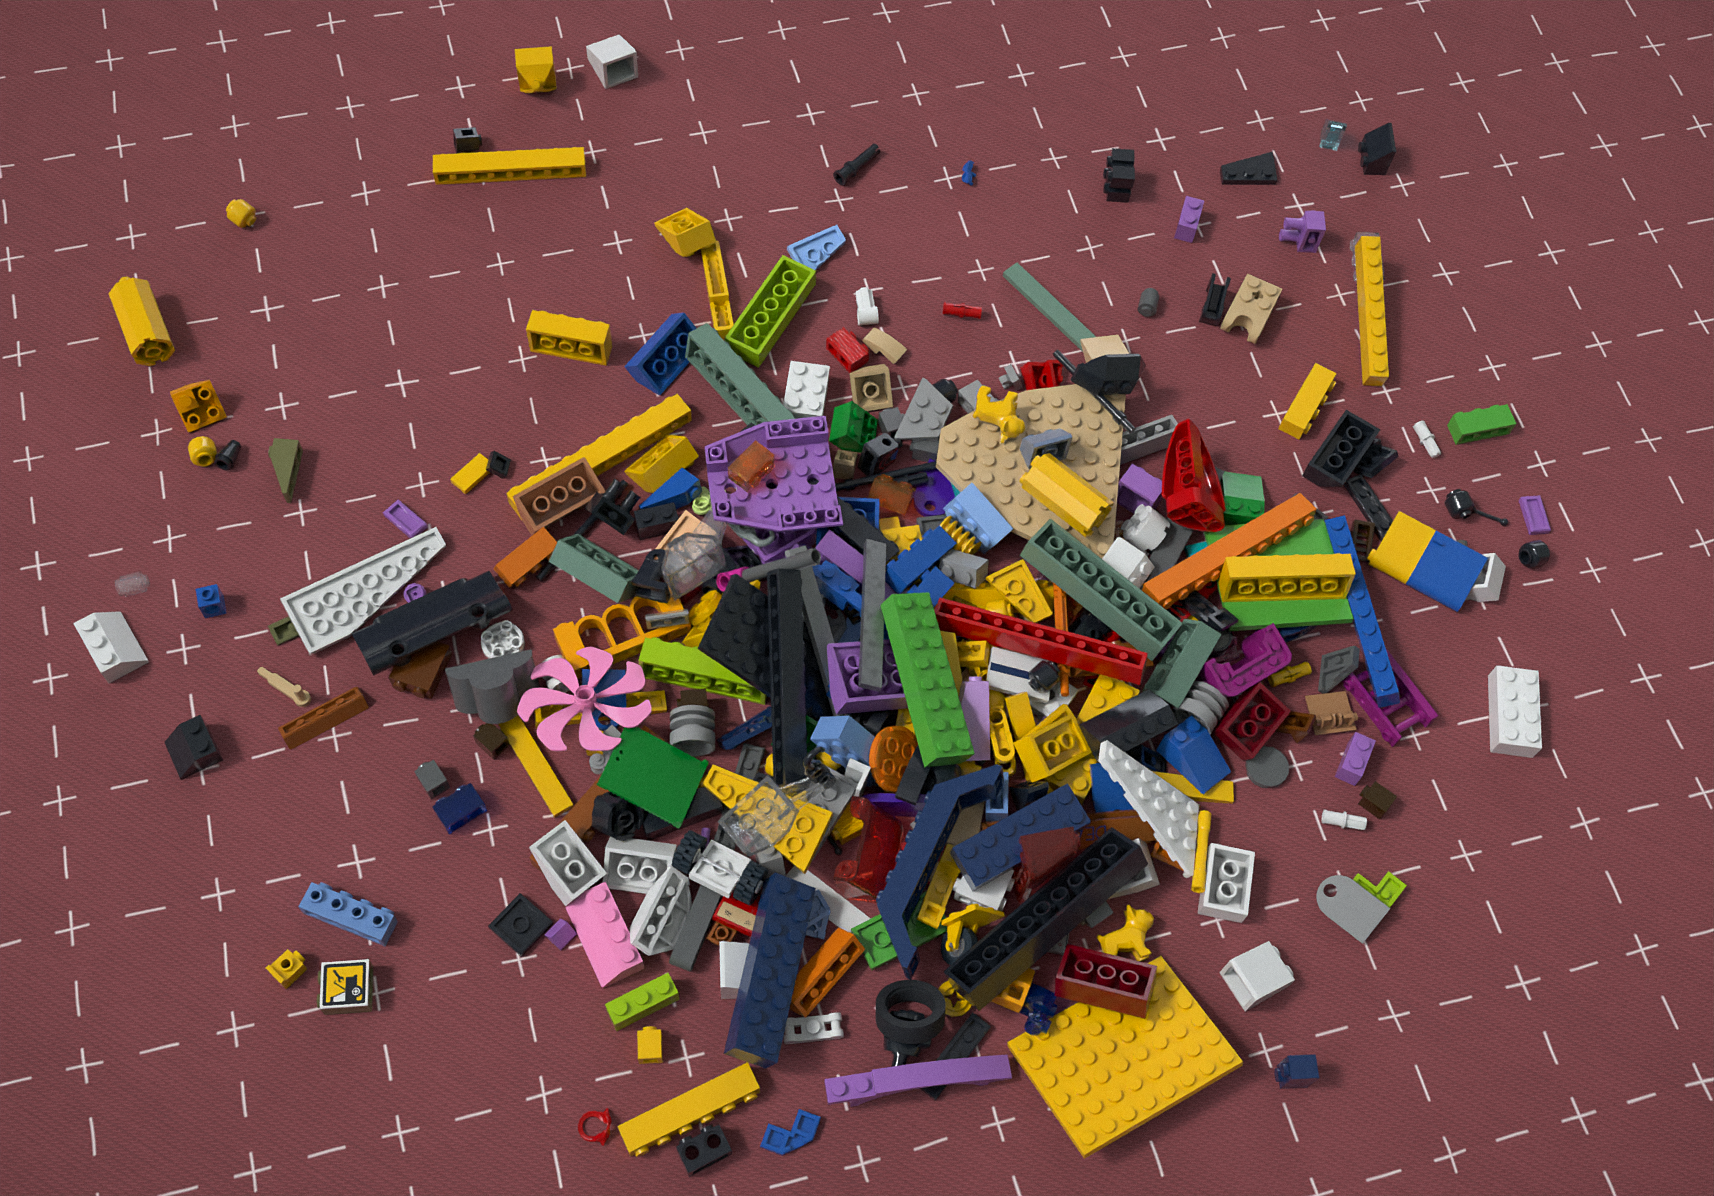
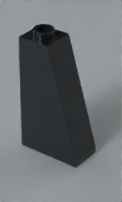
M705 787L697 788L680 828L643 809L644 818L642 826L647 840H653L720 815L723 812L722 806L725 804Z

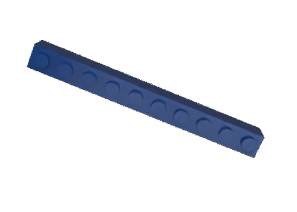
M1344 515L1325 520V525L1334 554H1351L1356 574L1347 594V599L1378 708L1399 704V690L1346 517Z

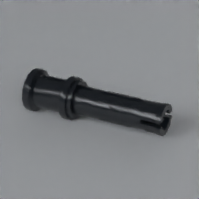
M872 144L853 161H847L844 163V167L834 171L833 177L835 181L843 186L847 183L848 179L855 177L860 168L880 154V149L875 151L879 148L878 145Z

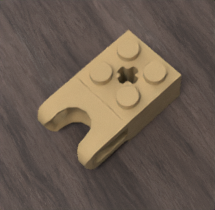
M1247 274L1220 329L1230 332L1234 326H1243L1249 333L1247 341L1256 344L1279 299L1282 288Z

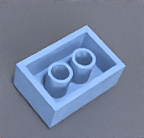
M973 483L968 485L943 508L947 517L951 515V520H957L959 527L964 526L963 534L969 531V539L973 536L976 537L974 544L981 542L978 551H981L983 554L995 546L1013 529Z

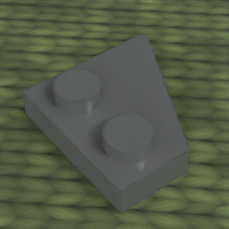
M1350 646L1322 655L1318 685L1320 693L1325 694L1358 668L1360 652L1358 647Z

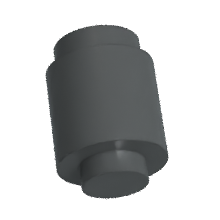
M1147 288L1141 293L1138 312L1145 317L1153 316L1157 312L1160 296L1156 289Z

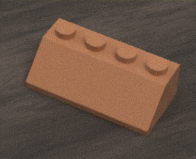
M583 457L513 496L522 521L532 536L542 527L546 529L587 506L596 492L604 494L605 490L586 458Z

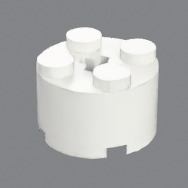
M1141 504L1137 507L1131 519L1123 523L1121 529L1124 531L1123 537L1143 553H1147L1145 550L1149 549L1152 551L1162 542L1167 534L1164 530L1166 526L1169 528L1170 523L1151 506Z

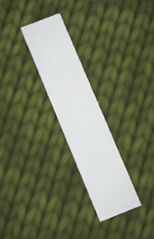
M794 865L786 875V877L812 886L816 890L819 889L830 907L831 912L828 919L839 928L851 933V928L871 919L808 870L804 874Z

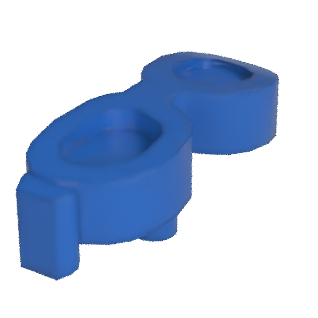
M969 160L962 168L964 171L962 181L972 186V177H975L976 174L971 172L974 162Z

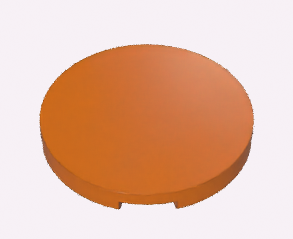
M889 726L882 729L875 736L870 748L869 765L875 782L887 792H897L906 767L917 747L915 735L903 726Z

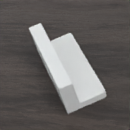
M850 758L845 777L858 783L852 803L856 809L859 804V798L862 797L865 791L871 767Z

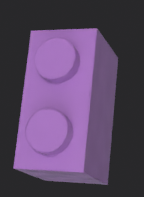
M1186 196L1174 236L1175 239L1193 242L1204 200Z
M1355 732L1348 741L1335 777L1355 786L1363 776L1376 741Z

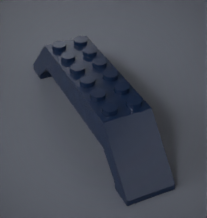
M997 764L936 784L932 791L927 792L924 799L925 806L922 811H918L914 822L916 825L913 831L909 830L905 838L906 845L903 850H899L895 862L897 864L894 870H890L887 874L886 887L884 891L880 890L877 895L876 903L904 975L909 980L912 979L921 959L917 947L911 945L906 927L961 811L989 799L996 801L1004 784L1003 766Z

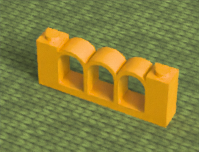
M671 582L668 583L671 596L668 603L634 597L630 607L622 604L612 605L605 610L602 618L588 615L579 619L575 625L573 621L565 622L553 629L560 651L573 667L577 679L582 677V669H590L588 660L576 654L578 650L585 648L580 637L589 628H597L604 633L610 648L603 651L612 655L613 664L641 653L645 637L650 639L656 637L664 642H669L690 632L691 623L689 621L688 624L660 627L644 634L635 615L638 609L645 606H651L659 613L683 610L684 608ZM624 617L632 623L638 637L616 645L608 624L614 618Z

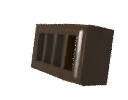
M1355 519L1351 526V537L1354 547L1356 543L1366 545V548L1355 547L1356 551L1365 552V556L1357 555L1358 560L1369 563L1370 561L1367 557L1372 548L1375 523ZM1358 529L1367 530V534L1357 531ZM1357 536L1365 537L1366 541L1358 540L1356 538Z

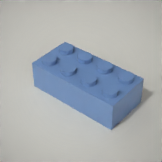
M850 716L820 717L810 738L817 745L816 747L825 748L824 752L829 754L834 762L841 764L845 768H847L850 758L870 767L869 753L875 737ZM870 770L866 787L879 786L875 782Z

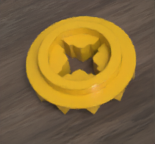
M946 981L939 987L938 990L945 999V1014L954 1017L962 1016L969 1011L971 1004L957 991V998L961 1001H957L954 1007H952V1002L947 997L952 996L954 989L949 981Z

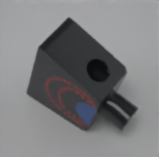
M884 433L865 443L857 467L866 476L880 474L894 463L898 449L903 446L902 440L896 442L894 438L892 439L887 433Z

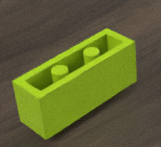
M666 973L606 1003L605 1007L616 1031H619L678 1001L679 993L669 973Z

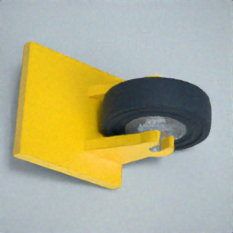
M971 904L966 906L965 910L949 914L948 918L941 920V925L947 926V932L941 942V954L944 961L949 965L953 964L978 942L976 936L977 929L1004 917V912L994 910L992 907L985 908L979 906V904Z

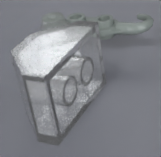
M711 508L693 533H684L667 544L661 569L665 583H668L670 596L677 600L727 569L721 544L727 524L740 538H744L758 547L770 545L774 541L775 533L769 530V538L761 540L757 537L753 527L714 521Z

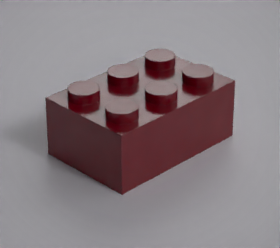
M1258 682L1241 694L1216 725L1212 733L1241 760L1253 759L1291 710L1261 682Z

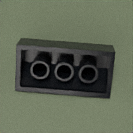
M1345 410L1307 465L1302 477L1317 486L1342 487L1380 432V429L1350 411Z
M1148 689L1079 724V727L1097 763H1099L1100 745L1102 742L1108 740L1120 750L1126 752L1178 725V722L1169 704Z

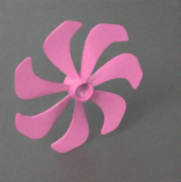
M586 647L576 652L577 655L589 662L590 676L588 685L579 686L574 669L566 659L554 658L535 666L531 674L532 680L550 676L562 682L574 694L573 696L548 688H532L527 690L520 700L517 713L524 722H528L532 713L540 707L571 705L547 717L537 728L538 738L551 751L567 750L561 739V733L566 724L579 712L582 713L579 741L581 746L589 751H611L622 741L621 738L607 736L598 729L592 716L595 708L625 728L637 727L651 714L649 700H645L641 704L630 708L609 706L598 703L596 700L597 698L634 693L642 690L645 686V677L642 667L636 663L627 661V671L624 677L611 687L597 694L594 688L613 664L612 655L606 651L594 647Z

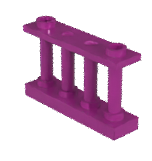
M1386 649L1401 696L1399 704L1386 706L1383 709L1378 708V705L1373 700L1375 699L1373 690L1367 692L1361 682L1369 678L1367 670L1356 676L1352 672L1342 682L1345 689L1351 692L1380 730L1383 739L1393 747L1402 738L1399 733L1418 722L1427 727L1434 722L1438 714ZM1405 705L1409 706L1414 715L1393 726L1386 716Z

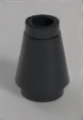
M230 440L215 455L214 462L216 466L223 470L233 468L241 444L236 440Z

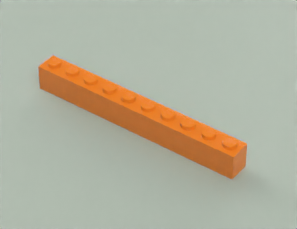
M1299 493L1143 584L1142 591L1164 609H1168L1174 602L1179 599H1185L1194 590L1202 589L1211 580L1216 581L1221 575L1226 557H1247L1263 553L1272 544L1276 545L1284 537L1295 534L1301 527L1309 526L1314 521L1317 508Z

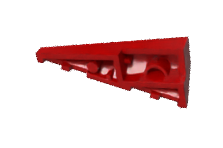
M1050 359L1046 362H1027L1020 369L1026 390L1060 386V383L1063 381V376H1061L1063 365L1058 360Z

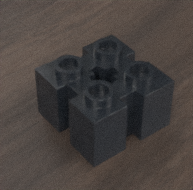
M1112 148L1111 155L1107 156V168H1104L1103 179H1106L1103 187L1106 201L1129 202L1131 189L1135 181L1134 150Z

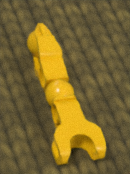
M962 638V641H961V642H969V641H975V640H971V639L965 640V639ZM968 666L970 677H982V681L987 680L988 667ZM989 689L990 741L995 765L1011 762V767L1007 770L1003 769V772H1008V776H1012L1016 772L1015 749L1004 711L1006 705L1005 696L1002 692ZM994 719L1002 720L999 723L992 722Z

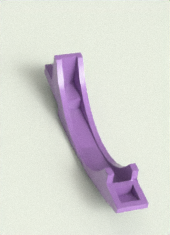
M993 1055L873 1069L871 1072L825 1079L824 1083L828 1105L850 1102V1107L903 1091L950 1084L988 1085L989 1082L1012 1079L1008 1055Z

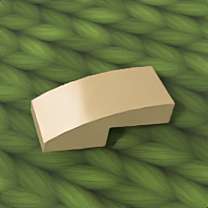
M873 328L862 340L875 354L880 351L893 364L907 350L893 337L876 328Z

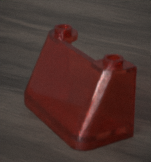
M852 796L850 812L854 818L862 820L864 823L855 861L844 860L837 865L833 881L845 899L876 903L879 891H884L886 887L888 872L894 870L897 864L895 859L901 847L904 827L898 818L867 798Z
M1074 827L1019 837V843L1023 852H1020L1022 864L1012 869L1014 872L1011 877L1015 879L1013 887L1017 901L1019 903L1025 902L1073 860L1078 847L1081 846L1079 834H1075Z

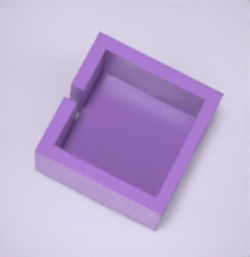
M1132 464L1118 483L1117 503L1135 514V510L1141 504L1151 506L1154 510L1159 506L1162 499V480L1151 476L1143 468Z

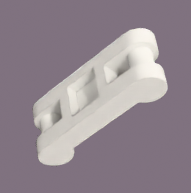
M841 1013L806 1018H787L786 1035L783 1036L784 1044L843 1038L844 1032L840 1026L842 1021ZM831 1023L832 1030L825 1031L824 1024ZM794 1027H801V1034H795Z

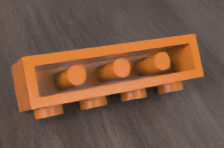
M838 927L798 972L790 1010L806 1018L864 952L865 948L854 934Z

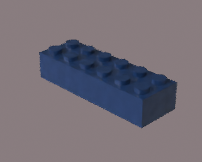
M1067 783L954 846L950 854L973 892L1085 829L1091 821Z

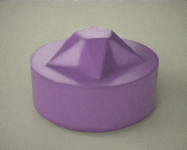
M416 583L408 585L404 590V598L408 603L427 594L426 589Z

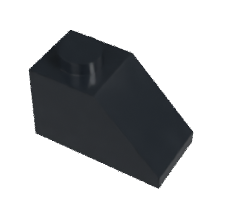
M1142 744L1125 752L1150 771L1166 773V759Z

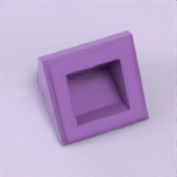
M560 919L544 936L561 951L577 933L568 922Z

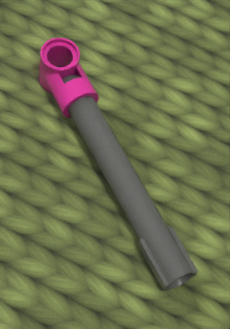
M816 548L795 553L794 556L755 567H741L718 574L716 583L718 588L724 592L731 576L734 574L739 575L750 583L767 578V572L778 568L801 570L820 565L821 555Z

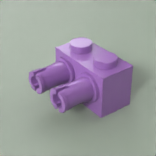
M1305 211L1301 218L1286 217L1283 225L1284 229H1280L1279 241H1295L1298 252L1316 253L1326 231L1324 211Z

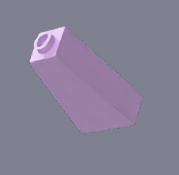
M969 677V681H962L959 692V700L975 753L966 761L990 760L989 681H982V677Z

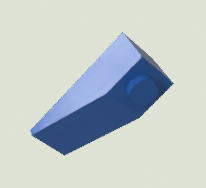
M681 468L639 505V509L674 503L676 509L686 506L703 492L700 481L687 470Z

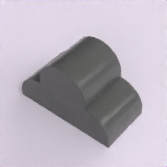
M532 649L445 669L456 709L466 714L478 713L479 718L489 724H500L515 718L518 715L517 709L523 694L529 689L540 688L539 679H531V674L535 668Z

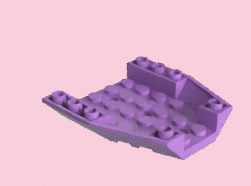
M826 416L763 422L705 446L708 484L714 521L776 532L843 525L829 451ZM815 478L819 482L816 485H811L807 481ZM768 483H775L777 488L769 489L766 485ZM733 487L736 489V492L728 494L725 492V489Z

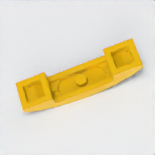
M949 843L946 845L917 915V920L936 929L939 927L946 909L945 906L960 873L950 854L954 846Z

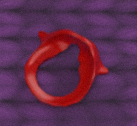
M606 1108L604 1112L588 1111L583 1114L578 1123V1132L585 1141L600 1142L602 1146L605 1145L610 1135V1125L612 1122L609 1109ZM595 1117L607 1124V1128L596 1136H588L583 1131V1123L586 1119Z

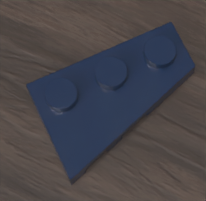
M767 707L718 738L716 741L719 747L725 750H732L738 747L741 742L772 727L771 707Z

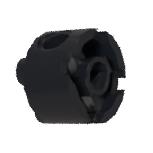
M612 792L598 795L594 799L592 826L601 833L616 840L625 841L635 835L633 832L636 829L639 830L642 826L644 811L632 802Z

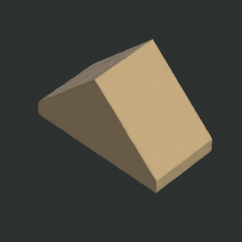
M838 449L834 459V478H853L857 452Z

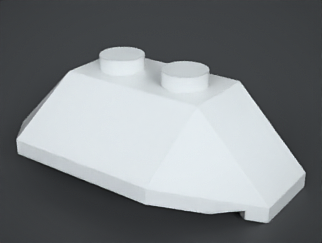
M670 866L648 890L630 926V944L648 956L674 949L692 907L691 893L688 886L690 885L689 878L673 866Z

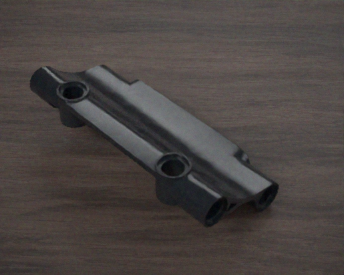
M486 571L469 580L467 578L456 580L380 615L373 621V624L352 633L374 676L391 668L393 665L404 666L408 664L411 660V654L468 627L473 626L477 629H483L489 625L491 619H496L513 611L491 572ZM478 614H483V616L479 618L475 617ZM398 651H404L400 655H395Z

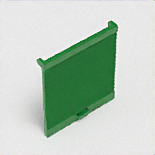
M624 727L619 737L622 741L614 748L597 782V786L632 802L637 807L680 828L709 761L705 759L700 761L638 727Z

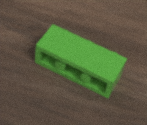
M1508 404L1501 406L1493 405L1486 409L1477 408L1466 413L1458 412L1452 416L1447 426L1457 445L1510 434L1516 422Z

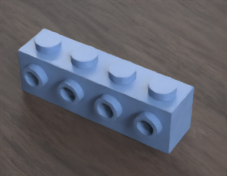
M311 882L298 906L303 914L386 946L398 923L393 915V911L384 907L377 909L373 907L371 902L365 899L360 901L352 899L353 896L345 891L337 893L332 890L331 886L320 882L318 885Z

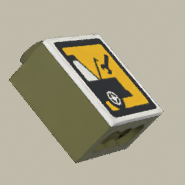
M370 960L322 962L321 971L318 972V984L321 985L320 994L317 995V1007L325 1015L372 1012L374 966Z

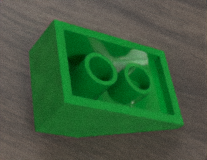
M1224 472L1220 482L1226 507L1225 512H1223L1224 524H1247L1263 515L1265 500L1261 476Z

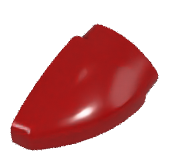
M1187 419L1175 427L1166 452L1162 476V497L1166 500L1167 516L1176 524L1189 529L1218 532L1225 527L1223 512H1225L1226 507L1222 488L1211 455L1199 429L1190 419Z

